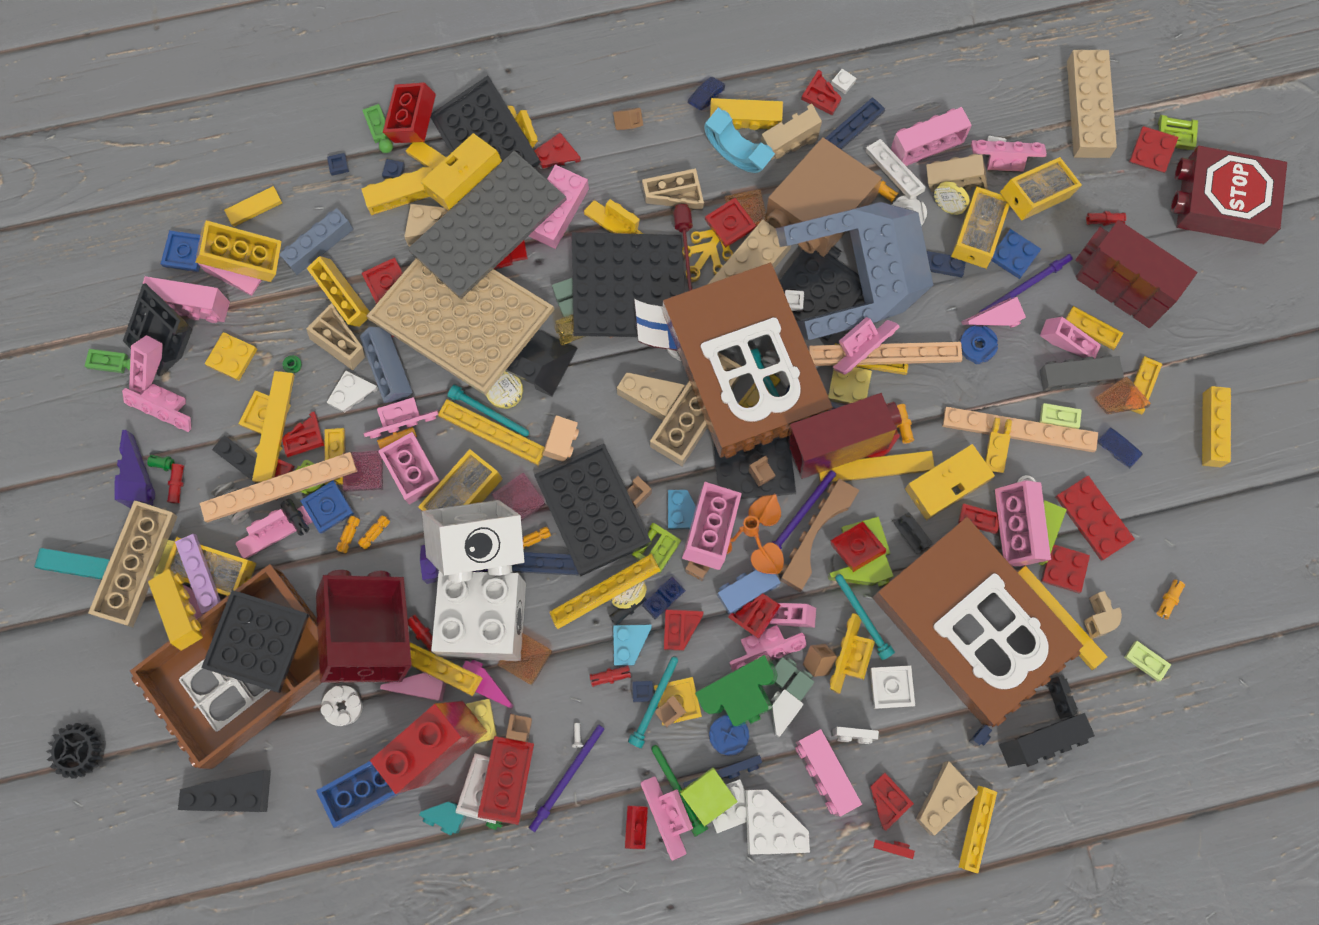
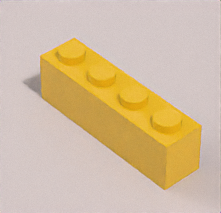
M711 98L710 117L719 107L721 110L729 113L733 119L732 123L735 129L769 130L782 122L783 101Z
M431 166L422 167L418 171L404 173L399 177L388 178L383 182L369 184L361 188L370 214L374 215L430 197L420 181L432 171Z
M319 256L307 267V270L348 325L360 327L368 320L367 315L370 311L331 259Z
M1211 386L1203 392L1202 466L1221 468L1231 462V388Z
M168 569L149 580L148 583L170 643L182 651L202 639L203 637L200 632L202 627L199 621L195 619L194 614H196V611L189 603L190 595L183 587L184 580L182 576Z

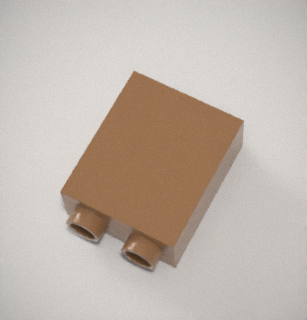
M822 137L768 197L767 221L774 228H779L870 205L878 195L882 177ZM847 231L797 244L808 253H813L816 250L824 257Z

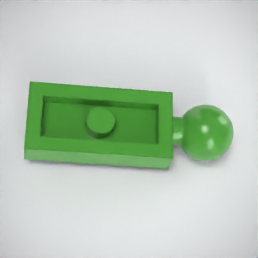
M377 104L363 109L362 111L375 143L379 142L381 152L390 153L393 149V143L383 133L386 120L380 105Z
M89 349L85 367L87 369L124 373L125 367L130 371V358L128 359V355L125 353Z

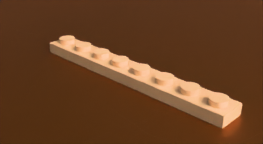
M961 342L881 344L857 365L961 362ZM841 345L809 346V352L815 366H835L846 356Z
M946 407L944 410L942 427L990 435L994 418L997 417L1000 418V426L997 432L1000 434L1004 433L1006 420H1012L1011 432L1009 434L1011 439L1088 452H1095L1097 449L1098 432Z
M349 452L201 502L200 506L204 521L208 523L358 472L353 455Z

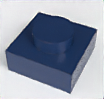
M345 153L327 156L332 176L349 172Z
M386 159L382 173L383 179H393L401 176L405 168L404 162Z
M653 681L632 682L633 703L651 702L653 697Z
M987 725L981 726L969 742L975 747L984 746L991 738L989 734L992 729Z

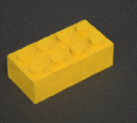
M206 220L201 229L195 263L271 282L276 275L282 241Z

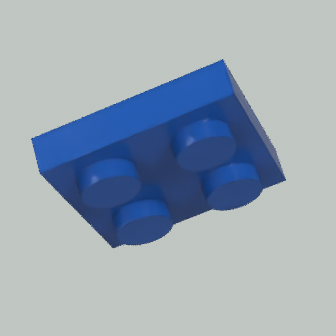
M1010 229L995 249L991 261L1020 279L1041 248Z
M169 230L160 264L167 268L199 272L200 265L195 263L200 235Z
M334 480L300 500L320 534L354 514Z

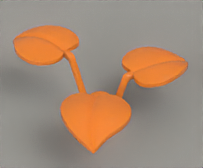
M770 495L759 498L750 506L749 516L744 519L743 526L740 527V530L733 538H730L727 554L732 551L731 542H734L744 532L749 537H755L759 548L751 555L752 566L761 573L779 574L784 565L781 549L771 542L762 547L758 534L760 523L764 526H773L781 518V508L777 496Z

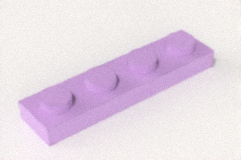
M191 534L175 543L201 614H205L221 600L197 535Z

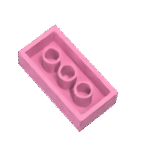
M962 107L958 109L953 108L943 115H935L928 121L918 122L908 129H900L895 134L890 150L905 166H908L964 143L972 125Z
M557 165L554 166L547 180L561 191L567 200L529 235V237L554 249L558 246L589 190L588 179Z
M144 277L143 284L146 283L180 317L188 316V318L193 320L206 319V321L211 323H217V321L225 322L230 301L218 288Z
M1025 480L995 489L1003 557L1011 566L1016 567L1051 560L1041 482Z
M704 482L698 497L682 559L717 570L721 569L726 558L742 493Z
M821 729L796 742L797 747H795V750L800 758L805 759L807 763L805 768L809 776H813L816 779L817 784H815V787L820 795L825 796L827 800L825 805L830 814L841 817L862 805Z

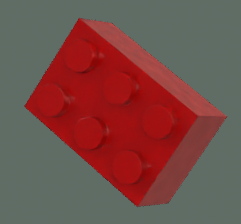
M425 82L394 85L383 133L394 143L425 142L436 97L435 92Z

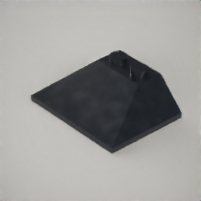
M144 283L137 298L123 342L131 349V345L147 335L162 343V359L156 372L158 376H162L182 358L193 329Z
M538 330L506 369V372L534 384L536 390L553 397L578 348Z

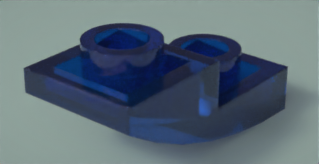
M710 77L695 90L688 99V103L702 111L711 105V98L725 90V84L714 77Z
M1111 427L1098 440L1099 445L1112 453L1115 459L1129 469L1143 455L1138 448Z
M671 577L642 606L656 620L686 590Z

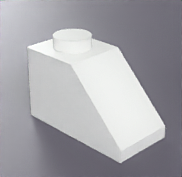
M785 689L781 693L777 691L771 699L774 702L771 711L774 732L777 737L781 736L804 705Z

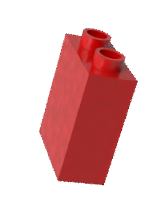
M463 701L435 703L377 753L370 762L393 792L399 794L428 785L483 737L487 731Z

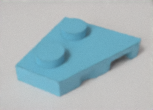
M651 625L613 626L614 666L635 665L647 636L652 629Z

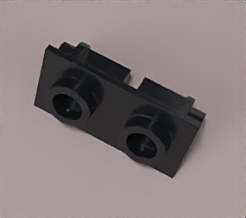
M909 512L894 522V525L916 554L932 544V541Z
M1064 675L1051 678L1047 683L1060 719L1078 714L1076 711L1078 707L1073 696L1067 697L1066 693L1071 692L1067 681L1068 679H1065Z

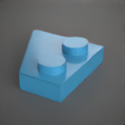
M668 490V529H690L696 506L688 490Z

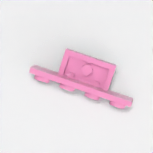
M972 140L971 142L973 154L989 155L987 170L1024 172L1028 156L1046 157L1047 154L1045 145L1038 142L1022 143L1019 141Z
M866 317L839 340L846 356L833 367L834 370L844 375L852 371L859 362L864 360L867 355L894 334L899 328L898 323L887 320L876 329L872 320Z
M152 384L141 395L127 388L122 390L124 403L128 406L139 409L145 414H150L187 432L191 430V418L178 412L186 404L184 397L155 384Z
M415 398L405 399L377 408L382 427L366 431L363 434L364 437L370 436V439L381 436V432L388 430L389 433L400 430L399 427L406 425L407 428L415 426L419 420L425 419V422L434 420L439 411L437 409L420 415Z
M304 506L297 508V510L302 512V518L307 525L312 523ZM282 509L270 512L267 517L252 522L251 526L246 528L249 535L236 542V546L243 559L253 556L296 532L293 524L288 522V516Z
M773 626L766 629L760 638L751 635L741 639L742 646L747 655L732 660L729 663L732 672L763 655H769L771 661L780 659L787 654L805 648L807 646L803 633L784 639L778 626Z
M655 776L642 781L643 792L670 859L673 861L686 855V850L679 834L689 831L693 827L678 790L676 789L663 795Z

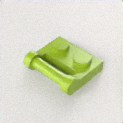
M1160 115L1158 121L1159 131L1179 137L1175 148L1194 150L1196 148L1198 120L1192 119L1187 121ZM1167 125L1189 128V130H1188V129L1175 128V127H1168Z
M652 523L647 533L650 540L652 541L656 533L661 535L649 555H653L661 570L658 573H661L678 548L681 540L657 524ZM647 547L633 552L631 556L637 560L645 558L646 556L643 553Z

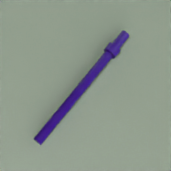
M1067 254L1060 260L1053 261L1049 264V267L983 308L979 313L1004 300L1016 297L1048 275L1057 273L1062 269V266L1073 260L1072 255Z
M832 470L828 472L776 541H772V543L782 549V544L836 476L835 472Z
M598 724L545 804L540 806L536 812L537 816L528 827L530 830L536 832L542 821L548 818L551 808L605 730L602 726Z

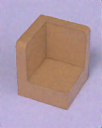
M629 108L613 112L616 130L633 129L643 126L641 108Z
M767 456L749 466V472L758 487L776 476L767 463Z
M639 476L632 481L633 485L627 490L635 509L652 494V489Z
M689 561L685 572L703 581L710 567Z
M826 644L810 645L803 666L814 677L826 676L830 674L837 655Z
M672 696L655 713L667 728L684 715L686 711L677 699Z
M510 714L506 738L528 742L532 718Z

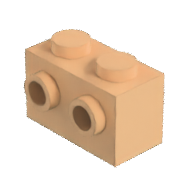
M556 415L542 455L561 462L565 461L567 457L570 458L574 449L571 446L572 440H576L579 429H576L578 423Z

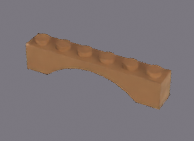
M841 479L837 483L832 482L827 491L830 493L828 499H822L818 506V509L821 511L818 516L813 515L808 524L811 528L808 533L804 531L799 539L801 542L798 549L794 548L789 558L792 560L789 566L785 564L779 573L782 575L781 582L799 592L802 591L812 574L810 556L813 540L817 532L829 519L848 511L859 492L857 488Z

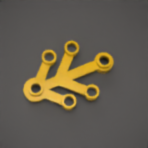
M713 230L693 232L691 234V241L699 245L688 246L690 251L689 258L692 254L703 252L696 264L690 266L691 274H696V277H691V282H696L700 279V270L710 255L713 262L714 275L717 274L715 269H721L723 265L720 263L716 248L720 240ZM699 236L700 238L695 240L693 237ZM713 237L710 242L699 244L702 239ZM721 242L723 248L722 259L727 262L730 257H725V254L729 253L732 256L733 251L730 250L729 246L725 248ZM683 247V248H682V254H683V257L685 258L684 247Z

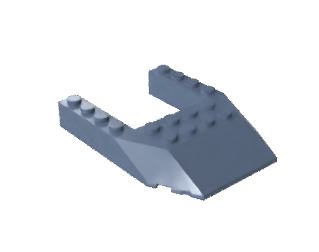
M879 202L776 228L780 247L850 231L865 303L797 321L804 340H812L852 329L866 317L870 318L874 323L903 313L933 286L919 212Z

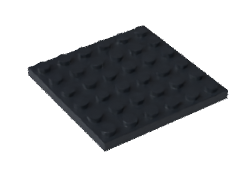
M572 232L573 336L638 337L634 299L649 305L663 307V300L685 293L682 235Z

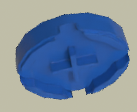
M723 715L711 725L709 732L710 743L720 754L727 756L736 755L743 751L748 743V727L746 724L733 726L729 716Z

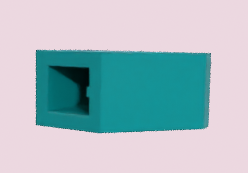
M452 801L426 809L419 814V816L424 818V823L430 826L437 824L442 827L441 831L448 835L459 833L467 817L456 813L458 804Z

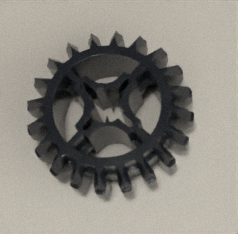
M81 723L68 724L66 729H59V734L52 735L55 741L48 743L52 746V749L46 752L51 754L47 760L53 762L50 767L56 769V774H62L64 778L76 779L78 776L85 777L86 773L93 772L92 767L99 766L96 761L103 759L99 754L105 751L104 748H100L104 741L98 740L101 734L95 733L96 729L94 727L89 728L88 724L81 725ZM81 734L85 739L77 741L73 739V736ZM74 760L79 763V766L71 767L66 762Z

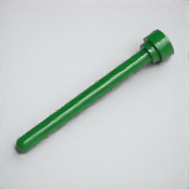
M657 745L652 746L651 750L672 789H677L692 823L693 829L691 831L694 837L709 828L707 825L704 827L681 795L680 791L682 788L660 748Z

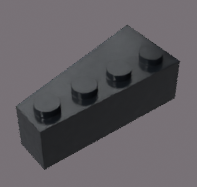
M1082 713L1053 723L1051 726L1014 738L1015 740L999 744L1008 768L1026 764L1029 767L1039 763L1037 760L1043 757L1044 760L1055 757L1054 752L1060 751V753L1072 750L1071 746L1074 744L1077 747L1089 743L1088 739L1095 735L1086 714Z
M271 770L256 771L182 788L179 794L178 810L267 812Z

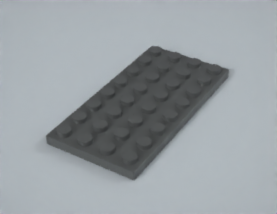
M513 151L415 241L408 250L459 299H462L567 199L561 191L518 153Z

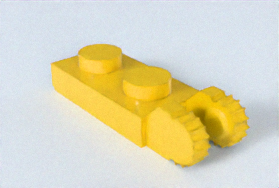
M995 417L992 432L989 435L985 462L991 471L1004 473L1012 420H1006L1004 433L1000 434L997 433L1000 426V418Z

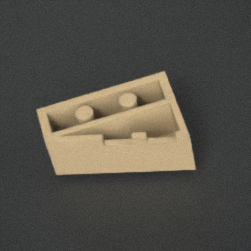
M813 104L808 105V110L799 116L797 113L792 115L793 119L784 125L781 122L762 134L761 142L764 145L770 146L775 153L772 159H779L790 151H797L801 146L810 145L817 141L822 120Z
M971 154L964 158L955 157L948 161H934L931 164H926L928 185L931 192H934L941 183L946 181L956 183V186L959 188L965 187V191L971 190V187L976 186L988 190L982 154Z
M696 168L642 180L646 204L674 207L678 204H687L689 208L703 210L704 201Z
M411 204L404 237L408 246L410 247L448 210L442 207Z
M332 303L306 328L311 341L351 370H354L365 358L363 347L352 331L349 330Z
M626 372L617 386V395L663 421L684 390L685 385Z
M949 761L943 763L942 769L915 819L932 836H935L978 794V791Z

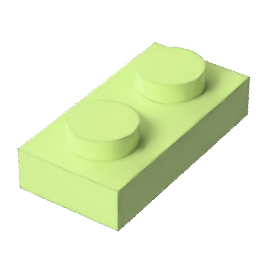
M1043 403L1041 406L1040 423L1079 429L1082 410Z
M1138 641L1132 644L1124 657L1158 682L1162 680L1171 666L1170 663Z

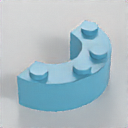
M718 107L704 126L710 143L726 160L736 167L751 173L762 171L775 155L772 148L764 145L762 142L754 144L743 138L734 128L733 119L729 113Z

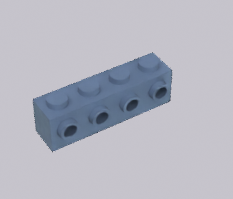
M336 208L334 211L327 213L320 222L315 223L309 231L300 235L294 243L286 246L279 255L291 270L298 275L319 256H322L353 231V228L347 218Z
M368 327L359 337L384 403L405 400L412 394V390L392 336L381 327Z

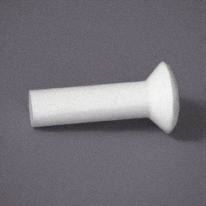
M574 723L575 743L572 745L574 748L584 746L580 739V723Z

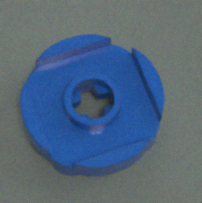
M972 326L968 328L960 339L963 356L975 364L989 361L998 349L996 334L985 326ZM974 341H982L983 344L981 346L983 348H977Z

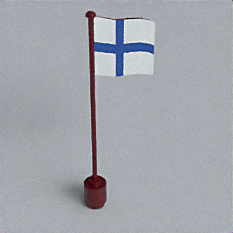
M678 204L674 207L673 211L674 226L676 230L683 233L688 289L691 291L692 282L686 232L693 227L692 213L689 205ZM634 299L638 342L655 348L677 351L663 316V307L649 305Z

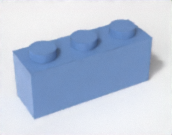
M753 568L752 573L748 575L743 573L738 576L735 583L731 585L726 583L721 586L717 596L730 615L743 608L742 606L747 603L753 602L761 594H766L777 588L781 582L776 574L761 573Z

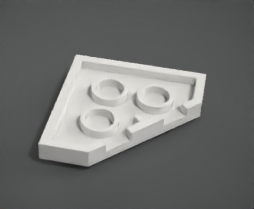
M745 790L748 854L810 853L809 831L768 790Z

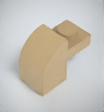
M1105 591L1090 597L1089 600L1096 615L1084 620L1091 639H1095L1115 630L1121 622L1122 614L1120 608H1112L1111 600L1107 597Z

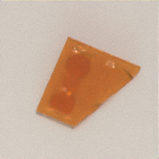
M1127 376L1095 397V401L1106 414L1143 409L1151 405Z

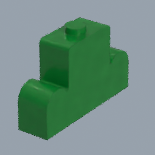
M763 655L695 692V695L706 713L718 714L725 708L733 726H742L748 722L753 724L761 720L760 716L773 708L762 685H773L777 680L778 674L769 655Z

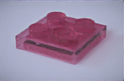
M378 451L351 452L358 472L343 476V491L383 490V459Z
M524 473L492 494L495 500L501 501L521 516V521L546 505Z

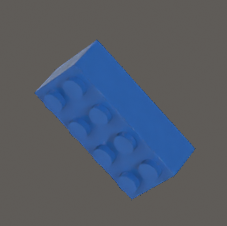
M370 761L316 790L333 828H340L401 794L393 792Z

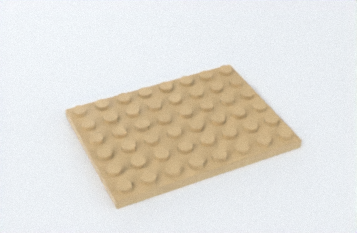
M415 259L369 312L367 318L486 395L552 314L554 306L494 269L462 299H459L419 260Z

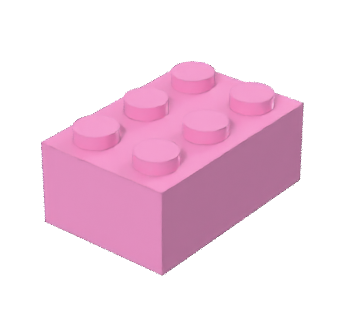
M413 432L378 451L409 505L430 494L441 482Z

